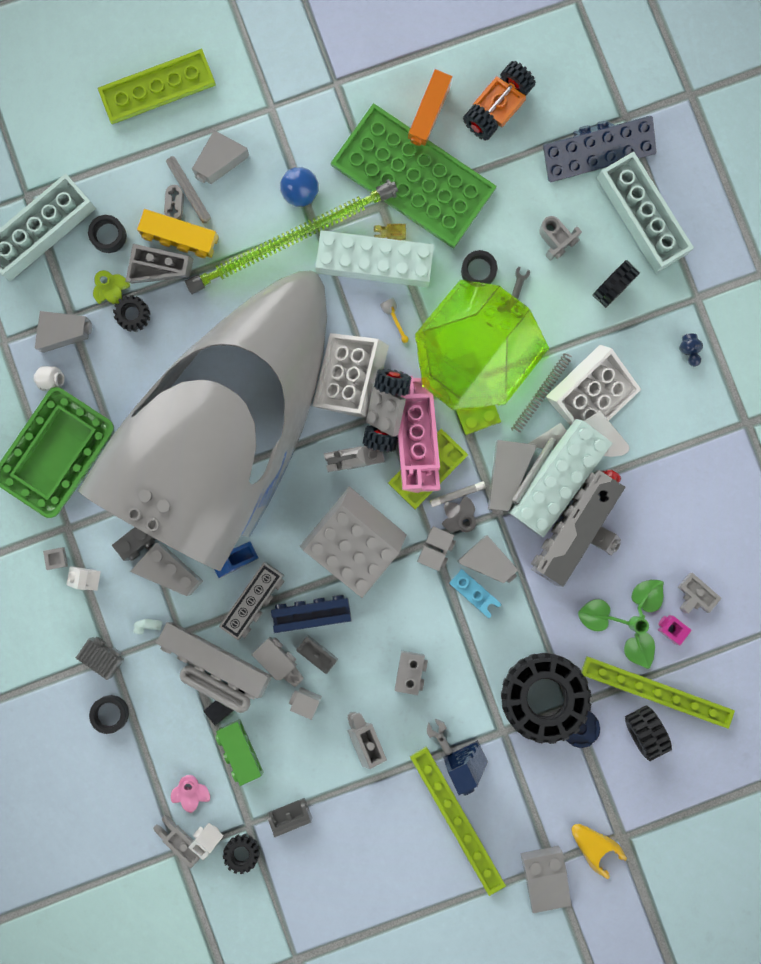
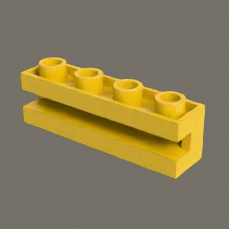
M144 209L137 228L141 238L152 242V240H156L166 247L172 245L177 247L179 251L185 253L191 251L196 256L204 259L206 256L212 258L214 253L213 246L217 244L219 239L216 231Z

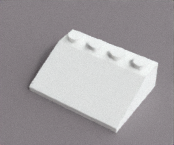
M330 333L312 406L367 418L376 374L379 369H384L389 345L375 338Z
M599 345L546 398L556 411L572 425L575 419L584 421L599 411L610 420L641 388L613 349Z

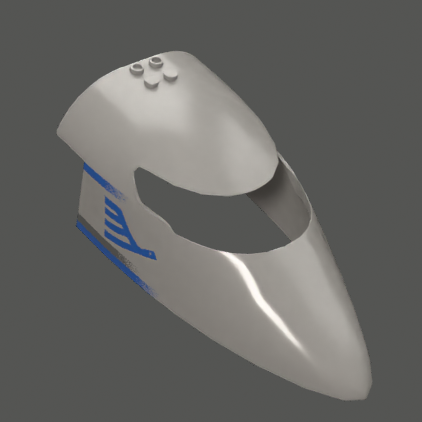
M299 271L277 280L249 298L191 346L162 375L126 417L103 449L78 489V492L101 508L169 547L204 565L221 571L240 536L250 537L284 475L305 425L316 390L324 351L327 323L325 288L319 275L313 271ZM211 346H236L254 353L269 364L277 374L282 385L285 400L282 435L272 450L263 476L253 485L249 482L256 451L255 422L246 403L228 387L213 381H186L172 387L198 353Z

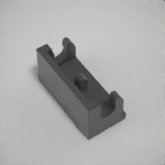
M309 635L296 649L297 652L325 674L330 671L338 660L337 657Z
M305 798L268 812V821L274 837L307 825L312 821V815Z

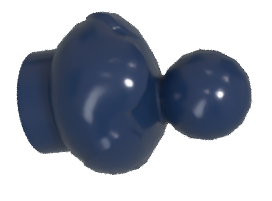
M686 334L682 337L679 350L681 353L689 355L688 363L690 366L696 367L700 365L701 357L698 353L703 349V343L698 339L697 334Z

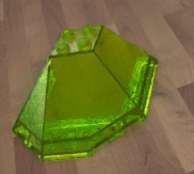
M466 280L458 281L415 333L422 387L452 410L466 407L478 408L487 407L488 405H506L549 350V346L531 310L499 285L469 282Z

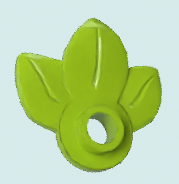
M105 270L99 271L94 277L96 286L93 290V297L98 304L104 302L105 299L112 304H119L118 300H122L121 290L129 288L130 284L125 282L126 278L120 274L112 275ZM103 276L107 277L105 284L100 281V278Z

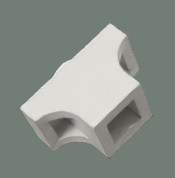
M70 566L67 586L80 590L97 591L101 571Z

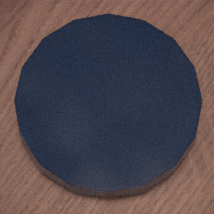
M588 711V719L585 724L581 725L580 731L572 734L566 740L573 747H589L598 739L600 723L592 712Z

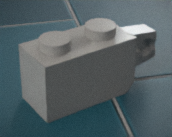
M269 637L252 656L275 680H282L284 678L296 687L304 679L296 668V658L289 651L286 653L281 648L283 645L277 638L272 639Z

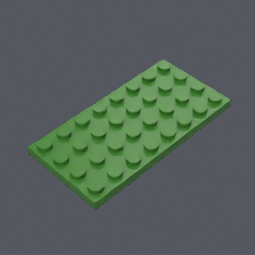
M373 103L331 161V166L379 199L376 187L386 183L388 179L390 182L394 181L398 188L397 197H391L384 202L454 249L497 186L428 140L425 146L411 143L410 139H408L410 127Z

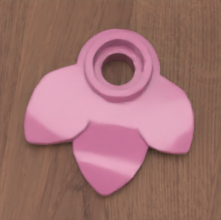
M186 775L180 779L179 785L172 790L171 801L172 803L181 802L185 811L193 813L199 801H210V793L205 785L199 784L193 775Z

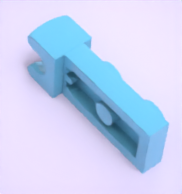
M463 569L449 583L488 619L491 617V613L487 609L488 605L494 604L496 607L502 605Z

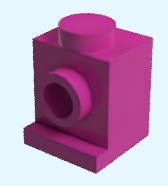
M672 615L662 617L658 623L660 626L658 631L676 645H681L692 631ZM673 625L674 630L669 632V627Z

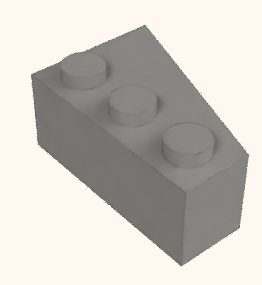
M133 244L125 282L134 284L189 278L194 259L182 254Z

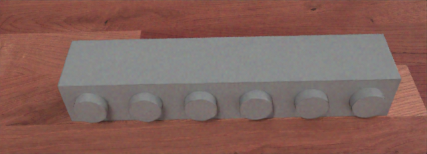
M173 622L166 623L156 644L161 646L160 649L169 654L171 652L178 655L177 659L185 663L188 661L193 663V667L199 671H208L211 673L210 676L212 678L228 682V687L234 690L241 689L245 692V696L253 700L263 696L272 678V675Z

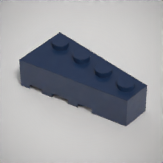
M478 740L443 757L447 772L458 795L463 794L466 796L475 791L474 788L478 787L488 763Z

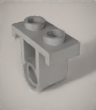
M546 217L539 229L541 237L551 247L545 256L550 261L554 257L556 259L560 258L566 252L565 248L569 245L573 247L579 242V236L582 231L575 227L572 233H570L557 217ZM546 226H553L554 231H548Z

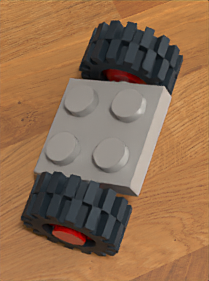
M379 369L377 371L366 423L370 424V426L368 425L365 428L362 442L369 449L373 448V450H379V452H394L397 448L398 433L406 401L401 395H408L412 379L408 374H403L404 372H397V370L393 371L391 369Z

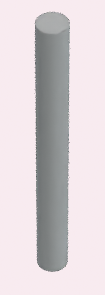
M550 438L514 495L513 503L519 504L556 444L557 441L554 438Z

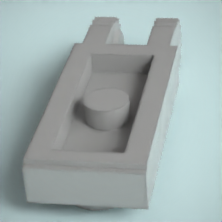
M165 815L162 821L171 832L167 834L159 825L154 826V831L163 839V843L189 868H192L200 859L198 855L188 848L194 840Z

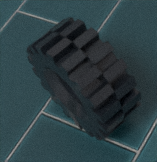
M625 260L592 296L607 308L635 280L640 272L628 260Z

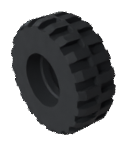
M550 653L531 654L524 659H520L517 664L510 668L506 678H504L501 691L503 712L512 727L528 740L530 739L541 744H555L557 741H565L572 734L578 733L581 725L586 723L588 719L587 714L591 710L592 705L590 704L591 690H589L588 681L580 668L570 660ZM541 679L555 681L560 685L564 694V702L561 709L551 716H540L534 713L527 701L529 688L533 683Z

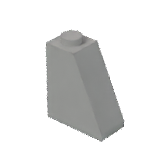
M214 130L192 167L195 178L202 183H214L246 160L249 156L248 149Z
M40 311L35 349L45 353L86 340L92 332V323L86 316Z
M488 535L484 536L457 561L465 567L502 583L506 581L510 583L517 576L515 573L518 569Z

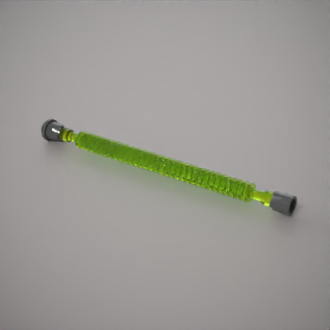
M388 179L386 183L370 192L369 196L362 199L358 196L356 197L357 201L353 198V203L350 200L347 201L348 206L346 203H343L344 208L342 205H339L340 210L335 207V212L333 209L330 210L331 214L328 211L325 212L327 216L324 213L321 214L322 218L316 216L317 221L315 217L312 218L313 223L311 220H308L309 225L304 222L305 227L300 224V229H298L296 226L295 232L292 228L290 229L291 233L286 231V236L282 233V238L280 235H277L278 240L273 237L274 242L269 239L270 244H267L266 241L264 242L265 246L262 243L259 244L260 249L258 246H255L256 250L251 248V253L247 250V255L245 252H242L243 257L238 254L239 259L234 256V261L231 258L229 259L230 263L227 260L224 261L225 266L223 263H220L221 268L219 265H216V270L208 274L204 273L200 276L197 274L185 280L187 288L191 294H194L204 289L206 285L218 277L225 279L224 274L226 277H229L228 272L230 275H233L232 270L237 273V268L241 271V266L245 269L247 268L245 264L249 267L251 266L250 262L255 264V259L259 262V257L261 260H264L263 255L268 258L267 253L272 256L271 251L274 254L277 253L276 249L279 252L282 251L281 246L284 250L286 249L285 245L290 247V242L294 245V240L296 243H299L298 238L303 241L302 236L307 239L306 234H309L311 237L312 231L314 235L317 234L316 229L320 232V228L325 230V225L329 228V223L331 226H334L333 221L338 224L337 219L342 222V217H344L346 220L347 214L349 218L352 217L351 212L353 215H356L355 211L360 213V208L364 211V206L372 202H383L391 197L396 198L398 188L394 181L390 182Z

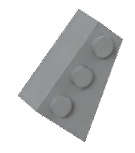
M158 542L130 571L185 596L191 595L203 582L199 576L168 548Z

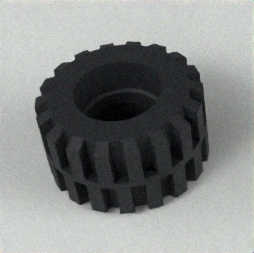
M646 705L625 716L628 731L639 751L647 760L652 761L672 750L671 740L657 714L649 706Z

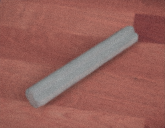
M171 156L166 160L167 165L202 223H206L211 219L209 213L176 158Z

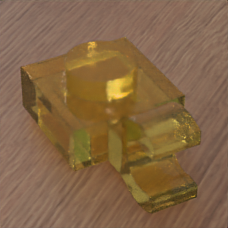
M406 224L374 226V232L381 233L374 235V237L406 240Z

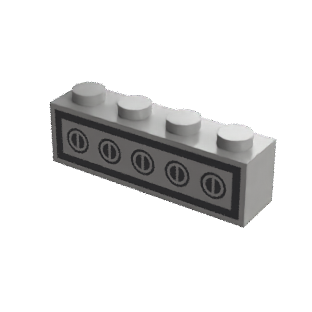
M264 562L219 627L237 640L241 639V637L245 638L251 630L249 626L252 621L257 622L262 615L261 608L264 605L268 606L273 599L271 595L275 589L279 590L284 583L282 579L284 575Z

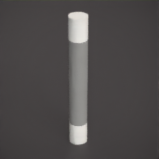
M484 481L434 498L430 500L432 507L483 490L486 486Z

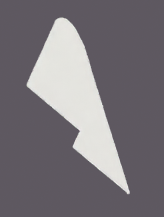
M601 411L584 420L613 443L604 456H622L628 453L629 445ZM559 423L528 444H534L536 448H544L548 440L554 438L557 442L552 448L553 450L567 430L562 423Z

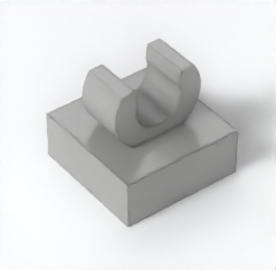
M65 547L43 551L46 570L68 566Z

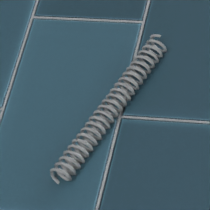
M564 353L561 359L558 360L559 362L556 363L557 366H554V369H552V372H550V375H548L546 381H543L544 384H541V387H539V390H537V393H535L533 399L530 400L531 402H529L528 406H526L527 409H524V412H522L520 418H517L518 421H515L516 424H513V427H511L512 431L513 429H515L521 433V431L518 428H516V426L523 429V427H521L518 423H520L523 426L526 425L522 423L520 420L524 421L525 423H528L522 417L526 418L527 420H530V418L525 416L524 413L532 417V415L529 414L527 411H529L532 414H534V412L531 411L529 408L533 409L534 411H537L530 404L534 405L536 408H539V406L534 404L532 401L541 405V403L536 401L535 398L543 402V400L539 398L537 395L545 399V397L541 395L539 392L547 396V393L543 392L541 389H544L546 392L549 393V390H547L543 386H546L550 390L552 389L550 386L546 385V383H548L552 387L554 386L548 380H550L553 383H556V381H554L550 377H553L555 380H558L557 377H560L559 374H562L560 370L565 371L562 367L567 368L566 365H569L568 362H571V360L565 357V355L572 357L571 355Z

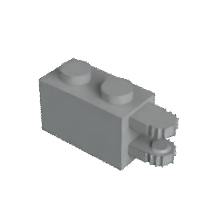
M350 712L347 718L351 729L347 731L362 767L372 769L387 761L373 725L366 723L362 714Z

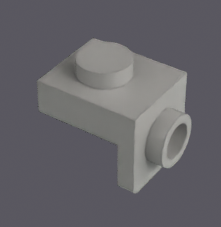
M601 527L591 544L612 555L619 549L621 539L617 534Z

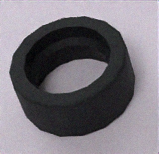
M105 214L96 217L88 228L89 240L96 249L103 253L117 252L126 242L127 234L124 226L112 215ZM105 224H113L118 229L116 240L107 245L100 243L96 236L99 228Z
M477 250L469 253L462 263L461 275L463 280L473 288L487 287L496 277L498 270L497 261L487 251ZM483 259L488 262L490 266L488 277L483 280L472 278L468 272V266L471 261Z
M108 695L98 699L91 706L89 712L91 725L95 730L103 734H111L124 727L129 717V709L126 702L115 695ZM113 703L118 706L121 715L115 725L107 726L100 722L98 711L103 704Z

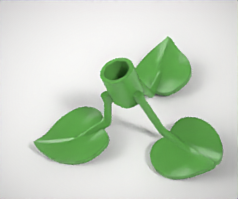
M646 580L639 583L633 589L631 598L634 603L638 604L637 609L640 616H633L629 621L609 616L610 606L601 599H594L586 603L578 612L579 619L584 626L593 631L607 629L608 619L628 625L636 633L634 634L635 637L629 638L624 646L625 655L631 662L649 669L655 655V642L653 637L646 633L649 629V623L644 619L645 615H643L641 608L646 612H654L661 607L664 598V582L661 580Z

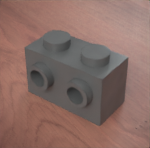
M134 527L112 544V547L123 561H133L140 555V551L144 548L148 549L155 544L156 539Z

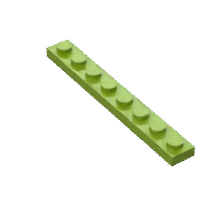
M586 656L581 670L585 677L727 729L730 727L735 712L733 709Z
M427 746L410 755L413 764L487 894L491 896L506 887Z

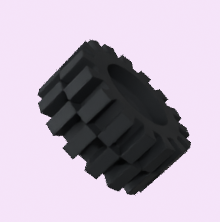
M123 296L124 299H119V304L115 303L114 305L116 307V310L113 309L114 319L123 329L130 332L131 330L138 332L137 329L142 330L144 325H148L147 320L150 321L149 307L137 296ZM130 307H136L139 311V315L135 320H128L125 317V312Z
M238 834L235 838L232 837L224 848V864L229 866V871L231 869L234 870L233 873L235 874L237 872H240V874H244L245 871L247 873L255 867L260 856L259 845H256L257 841H253L250 835L246 837V834L242 836ZM236 848H246L249 852L248 859L245 861L237 860L234 856Z

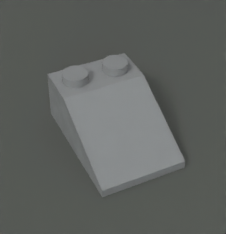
M554 846L520 853L532 913L571 906L567 871L560 847Z

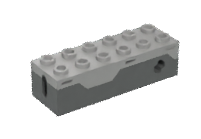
M611 469L591 472L583 483L582 489L578 490L572 498L574 501L572 505L567 506L561 515L563 516L560 523L557 522L551 531L553 533L550 539L547 538L541 547L543 549L542 553L536 555L531 562V565H533L532 571L554 585L564 587L626 488L619 483L621 476Z

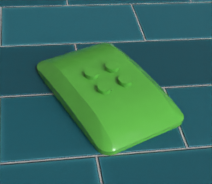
M51 388L0 461V488L46 518L56 517L114 432L113 423L62 388Z

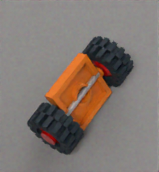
M511 61L501 72V78L496 76L463 116V122L467 124L466 127L470 128V131L474 132L476 137L479 136V139L484 141L489 140L498 129V125L502 128L526 101V95L536 85L534 76L531 75L530 71L526 70V66L523 67L521 63L518 64L517 61Z

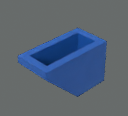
M247 542L231 551L221 571L214 570L218 578H221L257 560L259 557L251 542Z

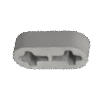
M170 185L165 192L164 213L166 216L172 217L169 212H172L173 206H175V210L178 213H175L172 218L181 220L183 216L184 193L178 185ZM174 191H177L179 195H176L175 201H173V197L170 194H173Z

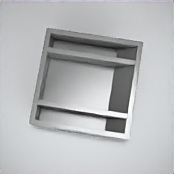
M349 486L302 542L300 547L363 598L400 553L407 534Z

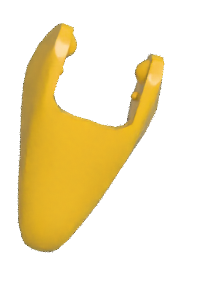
M574 824L572 826V835L590 867L599 875L609 879V872L603 870L599 866V862L609 851H615L620 860L626 861L627 857L620 845L611 838L582 824Z

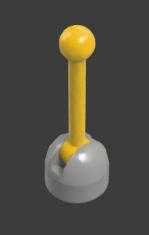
M394 298L380 304L384 313L391 314L402 336L401 341L407 343L409 338L404 334L394 313L397 308Z

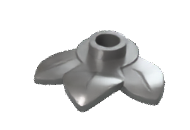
M465 496L460 505L453 502H446L444 504L445 514L448 518L442 522V525L447 530L452 532L457 530L470 532L475 528L476 519L473 516L475 506L468 497ZM464 519H468L470 521L469 526L463 525Z

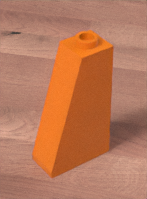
M437 69L434 70L408 133V139H410L411 143L421 146V144L426 145L449 93L453 76Z

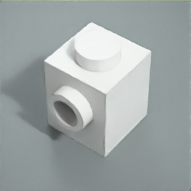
M208 823L204 829L200 826L194 833L195 840L188 848L204 860L219 843L223 835L217 827Z

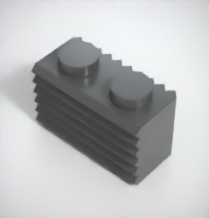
M99 637L89 638L75 658L106 680L111 679L124 661V658L121 657L122 653L115 648L109 649L105 646L106 642Z

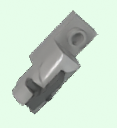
M359 446L324 453V457L328 464L326 465L327 471L333 472L384 463L383 452L375 451L373 448L369 449L367 448L368 446Z

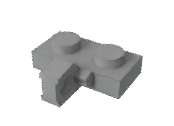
M689 573L678 586L685 593L683 598L686 601L679 608L685 614H689L693 608L698 609L699 607L710 613L722 599L693 573Z

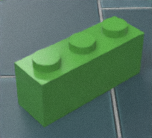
M236 720L219 728L216 731L217 735H215L216 741L219 746H223L225 751L223 753L224 759L233 769L231 774L234 781L242 786L261 777L264 771L241 720Z

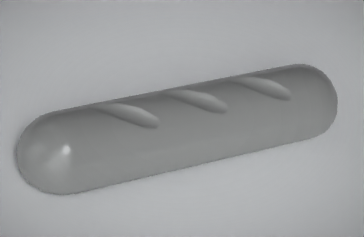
M191 665L185 666L181 670L180 679L184 684L238 713H243L249 709L250 699L239 690L228 687L226 683L212 678L209 674L199 671Z

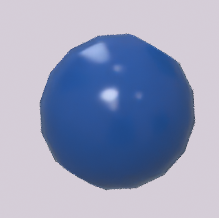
M294 167L288 170L281 179L280 191L283 198L290 205L305 207L316 198L319 192V183L316 176L309 169Z

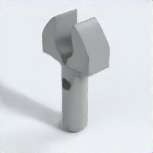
M435 719L439 726L438 733L432 730L428 722L427 734L429 738H437L445 755H450L452 749L443 735L444 730L447 729L444 722Z

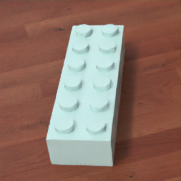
M635 152L601 170L597 180L655 273L688 255L694 249Z
M66 173L0 228V274L9 281L13 280L96 210L95 206Z
M321 230L316 272L317 274L428 288L434 245Z
M575 419L544 461L519 504L514 503L508 513L544 538L613 443L585 421Z

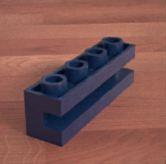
M344 595L332 596L333 600L325 601V598L313 599L314 603L306 604V601L294 602V606L287 607L286 603L275 605V609L271 610L274 633L351 622L349 599L344 598Z

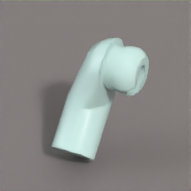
M152 619L137 621L134 624L135 628L133 631L136 634H143L144 628L160 631L162 621Z

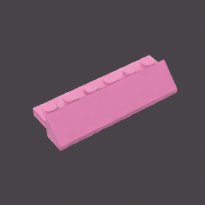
M411 376L408 395H401V397L406 399L398 433L402 490L415 493L439 491L440 462L433 393H431L430 378H413Z

